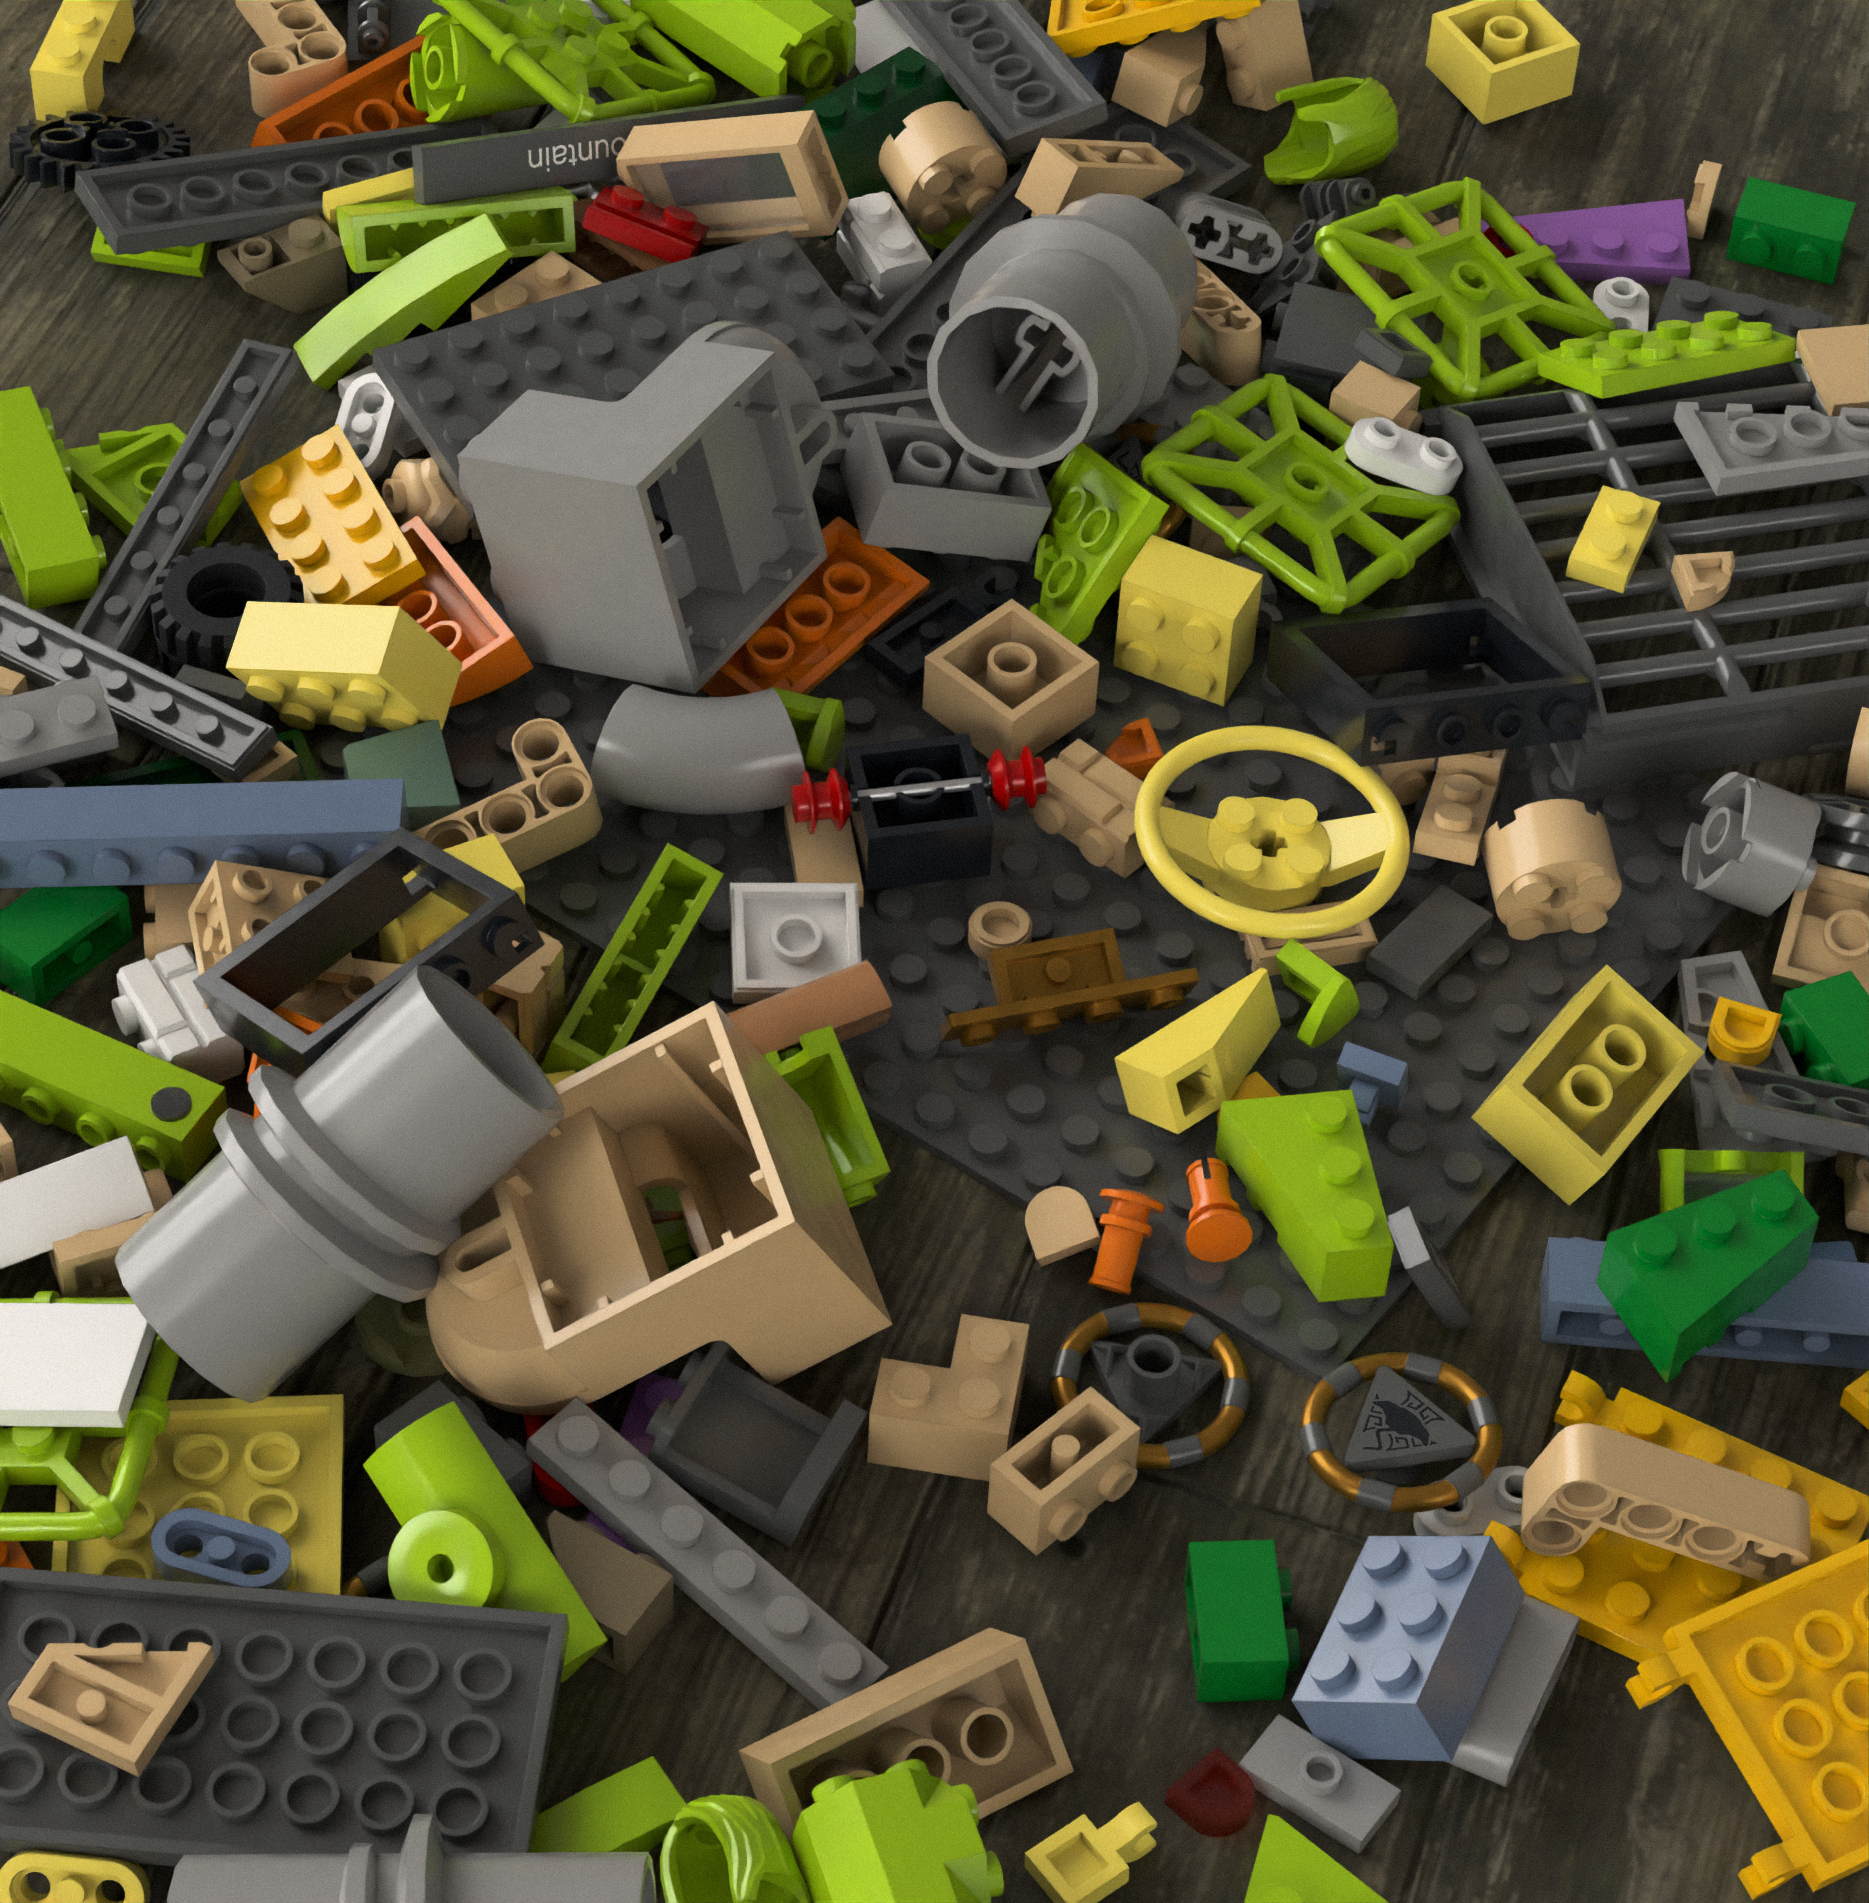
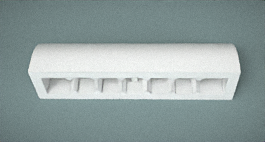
M127 1135L0 1182V1270L54 1250L52 1243L54 1241L72 1237L85 1230H97L136 1219L146 1213L156 1211L136 1150Z

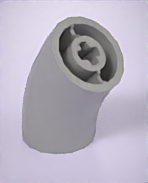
M632 684L623 691L616 701L602 728L594 751L590 777L596 795L627 805L662 812L697 815L737 814L773 809L791 804V785L801 784L802 771L806 770L788 712L780 696L773 688L730 697L702 698L680 696Z

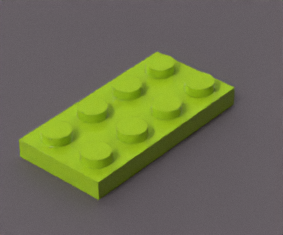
M1713 311L1704 315V321L1696 323L1684 320H1667L1657 323V330L1644 333L1635 329H1620L1609 332V339L1597 342L1584 338L1564 340L1560 342V349L1538 353V376L1604 399L1795 361V338L1772 331L1770 323L1744 322L1739 320V314L1736 312Z

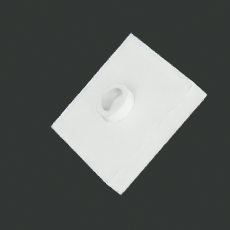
M730 883L729 919L733 1004H753L862 962L857 883Z

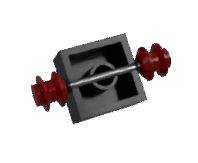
M969 733L845 747L844 777L835 768H830L826 781L814 783L808 772L802 771L801 784L791 785V804L795 823L806 822L809 834H814L819 820L828 819L832 821L837 831H842L850 817L866 890L990 876L994 824L986 797L990 795L991 800L1002 812L1008 810L1011 798L1023 797L1028 807L1032 809L1036 806L1037 795L1046 794L1047 781L1042 757L1033 758L1028 746L1022 747L1019 759L1008 761L1000 749H995L987 763L986 769L979 770Z

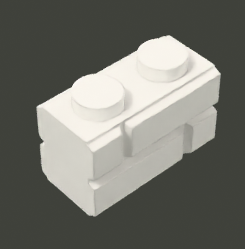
M882 191L849 199V203L838 223L840 230L837 231V252L854 280L871 288L870 306L876 315L883 317L932 264V260L889 193Z
M182 944L156 954L155 959L152 961L145 958L121 967L116 974L119 997L111 1000L112 1009L125 1036L132 1033L137 1034L141 1041L137 1045L138 1050L215 1083L242 1074L245 1068L243 1045L222 1032L210 1010L205 1009L203 998L192 982L199 976L196 958L189 947Z

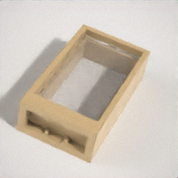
M814 110L634 126L616 158L619 178L623 183H626L627 187L641 192L645 196L644 201L664 209L667 206L684 208L697 216V222L710 226L704 245L747 242L788 230L793 238L830 236L834 234L849 203L845 188Z

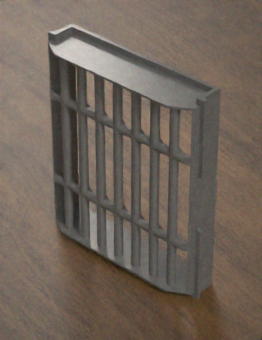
M1795 358V361L1604 399L1570 388L1442 405L1439 408L1418 411V413L1422 414L1419 434L1428 438L1436 437L1447 441L1454 447L1463 463V470L1452 491L1445 494L1457 501L1461 514L1459 522L1452 528L1446 539L1475 597H1491L1592 682L1586 733L1582 734V739L1549 743L1572 790L1799 755H1819L1851 750L1862 707L1869 708V675L1751 692L1740 668L1869 649V625L1727 645L1717 627L1867 606L1865 600L1869 589V581L1719 602L1702 610L1687 612L1671 573L1674 555H1677L1674 547L1868 520L1869 475L1716 496L1706 477L1640 486L1631 470L1696 461L1673 420L1677 402H1698L1699 409L1702 412H1725L1727 403L1752 404L1753 413L1785 414L1787 405L1810 406L1811 410L1828 416L1801 358ZM1598 474L1602 478L1609 479L1614 489L1629 491L1638 496L1660 502L1659 507L1849 481L1854 485L1861 486L1866 496L1662 525L1657 518L1641 553L1651 557L1657 568L1633 571L1624 593H1619L1577 579L1555 582L1547 565L1568 562L1579 536L1534 542L1526 527L1527 525L1588 517L1600 491L1514 503L1506 487ZM1869 538L1734 557L1735 567L1731 582L1869 562ZM1661 592L1666 596L1673 597L1679 608L1576 623L1567 605ZM1683 632L1687 636L1695 638L1701 649L1595 665L1594 656L1589 646ZM1706 674L1711 678L1717 679L1726 696L1607 714L1601 689Z

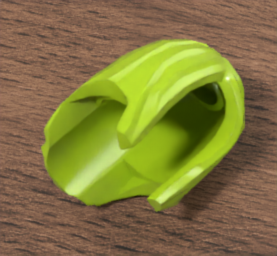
M1353 77L1330 78L1287 89H1280L1275 94L1277 103L1293 100L1295 112L1286 137L1275 150L1263 156L1264 172L1267 179L1272 181L1273 184L1295 185L1358 174L1382 163L1398 145L1399 139L1398 111L1392 97L1389 96V91L1383 84H1380L1378 80H1374L1372 77H1366V79Z
M710 1795L689 1802L685 1807H681L680 1812L676 1814L674 1823L664 1836L660 1854V1880L666 1903H812L793 1847L778 1819L763 1803L749 1796Z

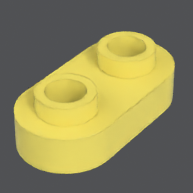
M29 1849L15 1853L0 1869V1903H149L150 1883L143 1868L138 1863H131L118 1858ZM39 1872L45 1875L50 1882V1892L46 1894L34 1892L27 1881L28 1873ZM114 1880L120 1883L125 1891V1899L120 1902L107 1899L102 1892V1882Z

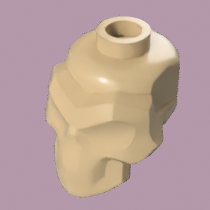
M432 457L400 460L393 469L391 479H386L383 483L382 499L399 527L418 515L437 540L447 541L450 545L467 538L469 528L479 529L477 519L473 520Z

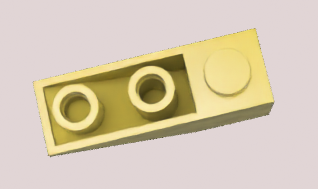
M1259 968L1114 1058L1129 1114L1173 1133L1180 1134L1220 1109L1221 1101H1230L1281 1026L1266 969Z

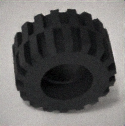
M230 542L217 543V547L208 549L203 545L191 549L192 555L188 557L179 555L170 561L171 569H162L156 577L157 585L151 588L150 600L156 654L159 657V664L164 674H171V677L174 679L183 665L187 664L239 680L225 667L247 601L304 603L303 583L300 575H295V567L288 560L279 561L278 553L268 548L258 551L255 544L242 543L241 546H230Z

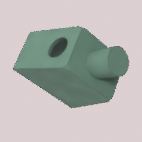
M439 720L427 721L348 744L342 750L345 780L404 778L410 832L461 810Z

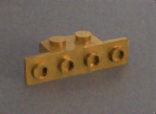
M1113 927L990 950L986 955V961L997 1005L948 1015L939 1028L942 1042L960 1039L962 1047H974L997 1040L999 1038L998 1032L1022 1027L1024 1035H1037L1061 1027L1062 1019L1084 1015L1086 1023H1099L1123 1015V1008L1140 1004H1146L1147 1010L1150 1012L1167 1010L1185 1003L1184 996L1188 995L1200 980L1197 968H1190L1126 981Z

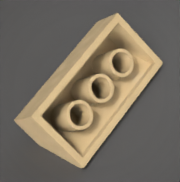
M990 1627L739 1750L757 1801L763 1803L778 1819L794 1852L795 1849L791 1838L801 1811L815 1804L812 1790L832 1777L850 1775L855 1780L884 1774L886 1770L900 1762L919 1759L926 1763L930 1775L943 1779L950 1786L964 1783L970 1786L974 1792L978 1805L979 1819L1074 1772L1025 1638ZM797 1858V1862H798V1864H799V1867H800L802 1876H803V1878H804V1875H803V1872H802V1869H801L799 1860H798V1858Z

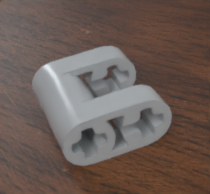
M1188 192L1174 200L1169 210V218L1185 234L1192 254L1196 257L1255 274L1270 271L1278 264L1282 257L1283 244L1281 237L1262 213L1253 208L1201 192ZM1205 216L1208 220L1207 225H1197L1194 232H1192L1190 224H1200ZM1229 225L1237 227L1234 231L1235 235L1230 234ZM1257 232L1261 234L1259 241H1249L1246 249L1240 246V241L1237 238L1254 240ZM1268 246L1271 247L1268 254L1261 253Z

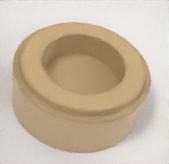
M1005 901L989 902L979 906L970 916L968 944L974 954L985 961L986 955L990 950L1031 943L1032 920L1029 914L1016 904Z

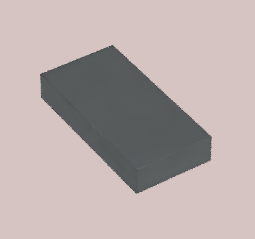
M1441 884L1368 953L1365 969L1417 1001L1491 929L1493 914L1446 885Z

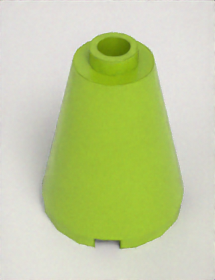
M433 13L428 15L420 24L416 35L425 36L421 52H411L410 87L417 111H424L429 115V117L424 119L427 122L444 124V122H455L549 104L511 68H501L491 58V50L451 14Z

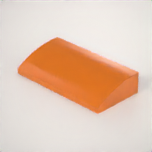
M417 36L259 122L251 142L252 148L434 124L424 120L429 117L427 112L417 111L410 87L411 52H421L425 36Z
M417 515L399 527L427 575L374 606H400L463 663L450 707L495 691L533 669L532 663L515 635Z
M838 516L821 530L828 557L709 679L701 690L712 697H730L775 687L807 695L929 589L930 581L886 549L876 545L863 544L860 531Z

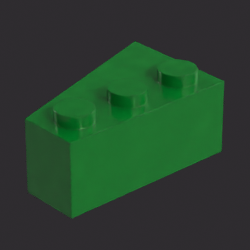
M1781 1169L1608 1233L1596 1284L1665 1383L1668 1384L1681 1373L1682 1366L1687 1360L1704 1346L1708 1349L1711 1348L1723 1337L1725 1329L1743 1313L1748 1311L1751 1314L1805 1269L1820 1217L1786 1171Z

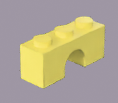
M63 0L30 68L36 120L46 121V115L48 114L65 117L66 111L81 112L88 111L89 109L98 111L105 96L104 61L120 63L135 32L132 0Z

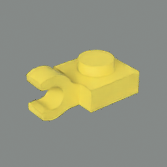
M1140 1802L1128 1806L1099 1829L1083 1814L1025 1852V1868L1054 1903H1097L1129 1882V1866L1126 1863L1142 1858L1156 1846V1841L1149 1832L1157 1827V1822Z

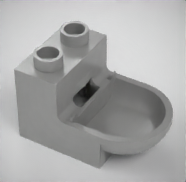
M724 320L708 324L687 338L625 398L614 402L528 389L483 432L472 438L467 446L457 455L460 489L465 499L473 506L491 564L490 580L493 594L504 606L511 631L530 661L696 694L828 557L812 494L819 477L822 461L835 445L838 431L837 420L834 413L830 410L822 409L818 392L806 367L794 351L779 338L773 336L766 329L750 323ZM657 480L673 535L664 543H661L659 536L664 530L662 521L655 520L647 494V489Z

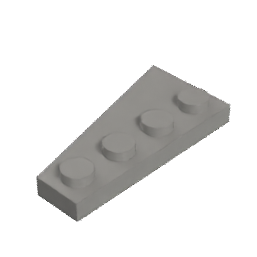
M1677 402L1673 420L1716 496L1869 475V408L1842 407L1839 416H1825L1811 410L1810 406L1787 405L1785 414L1753 413L1752 404L1727 403L1725 412H1702L1699 409L1698 402Z
M1741 950L1681 960L1677 979L1684 1034L1704 1051L1702 1056L1689 1070L1699 1150L1804 1152V1163L1826 1160L1827 1156L1809 1152L1803 1149L1799 1142L1777 1137L1774 1138L1772 1143L1753 1142L1737 1135L1734 1131L1735 1129L1730 1127L1709 1084L1715 1059H1717L1707 1044L1711 1019L1719 996L1768 1011L1769 1009ZM1777 1031L1770 1055L1764 1062L1753 1067L1799 1076L1779 1031Z

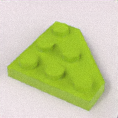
M1082 441L1069 452L1045 488L1052 506L1049 534L1046 533L1039 537L1034 578L1042 582L1040 604L1036 603L1029 609L1031 613L1075 645L1080 644L1089 636L1093 629L1095 618L1111 594L1121 587L1122 577L1152 534L1156 535L1160 528L1162 517L1170 507Z

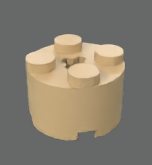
M942 101L929 104L912 112L902 120L907 128L895 140L889 134L884 141L879 153V167L912 221L919 226L924 234L933 235L941 232L949 223L971 216L975 218L1002 189L1007 175V164L992 138L971 109L970 111L964 110L957 102Z
M1574 799L1542 800L1514 810L1516 820L1501 830L1499 829L1498 821L1488 828L1481 842V850L1496 912L1501 922L1507 926L1510 937L1517 940H1529L1540 934L1563 932L1569 929L1577 933H1590L1602 928L1607 923L1608 917L1606 912L1618 900L1622 884L1606 821L1598 810L1596 816L1586 811L1585 803Z

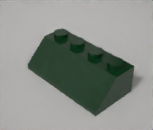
M909 46L797 111H815L848 199L884 191L889 193L893 200H895L897 196L879 167V153L889 134L895 140L907 128L902 120L912 112L929 104L953 101L959 103L964 110L966 108L959 96L945 81L944 75L938 66ZM780 153L750 155V189L761 197L795 194ZM837 225V228L833 235L818 237L823 241H826L831 237L835 236L837 234V231H839L840 229Z

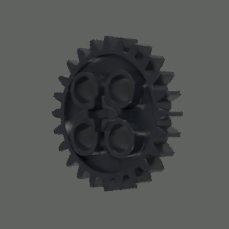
M94 109L81 112L66 111L65 117L48 114L46 115V121L31 119L29 120V126H18L17 133L10 134V168H14L16 176H25V182L27 183L40 181L41 188L44 189L58 185L61 188V192L66 193L75 189L77 171L189 157L190 135H185V128L183 127L174 128L173 121L159 122L156 115L139 118V112L136 111L126 115H118L117 109H112L106 114L98 113Z

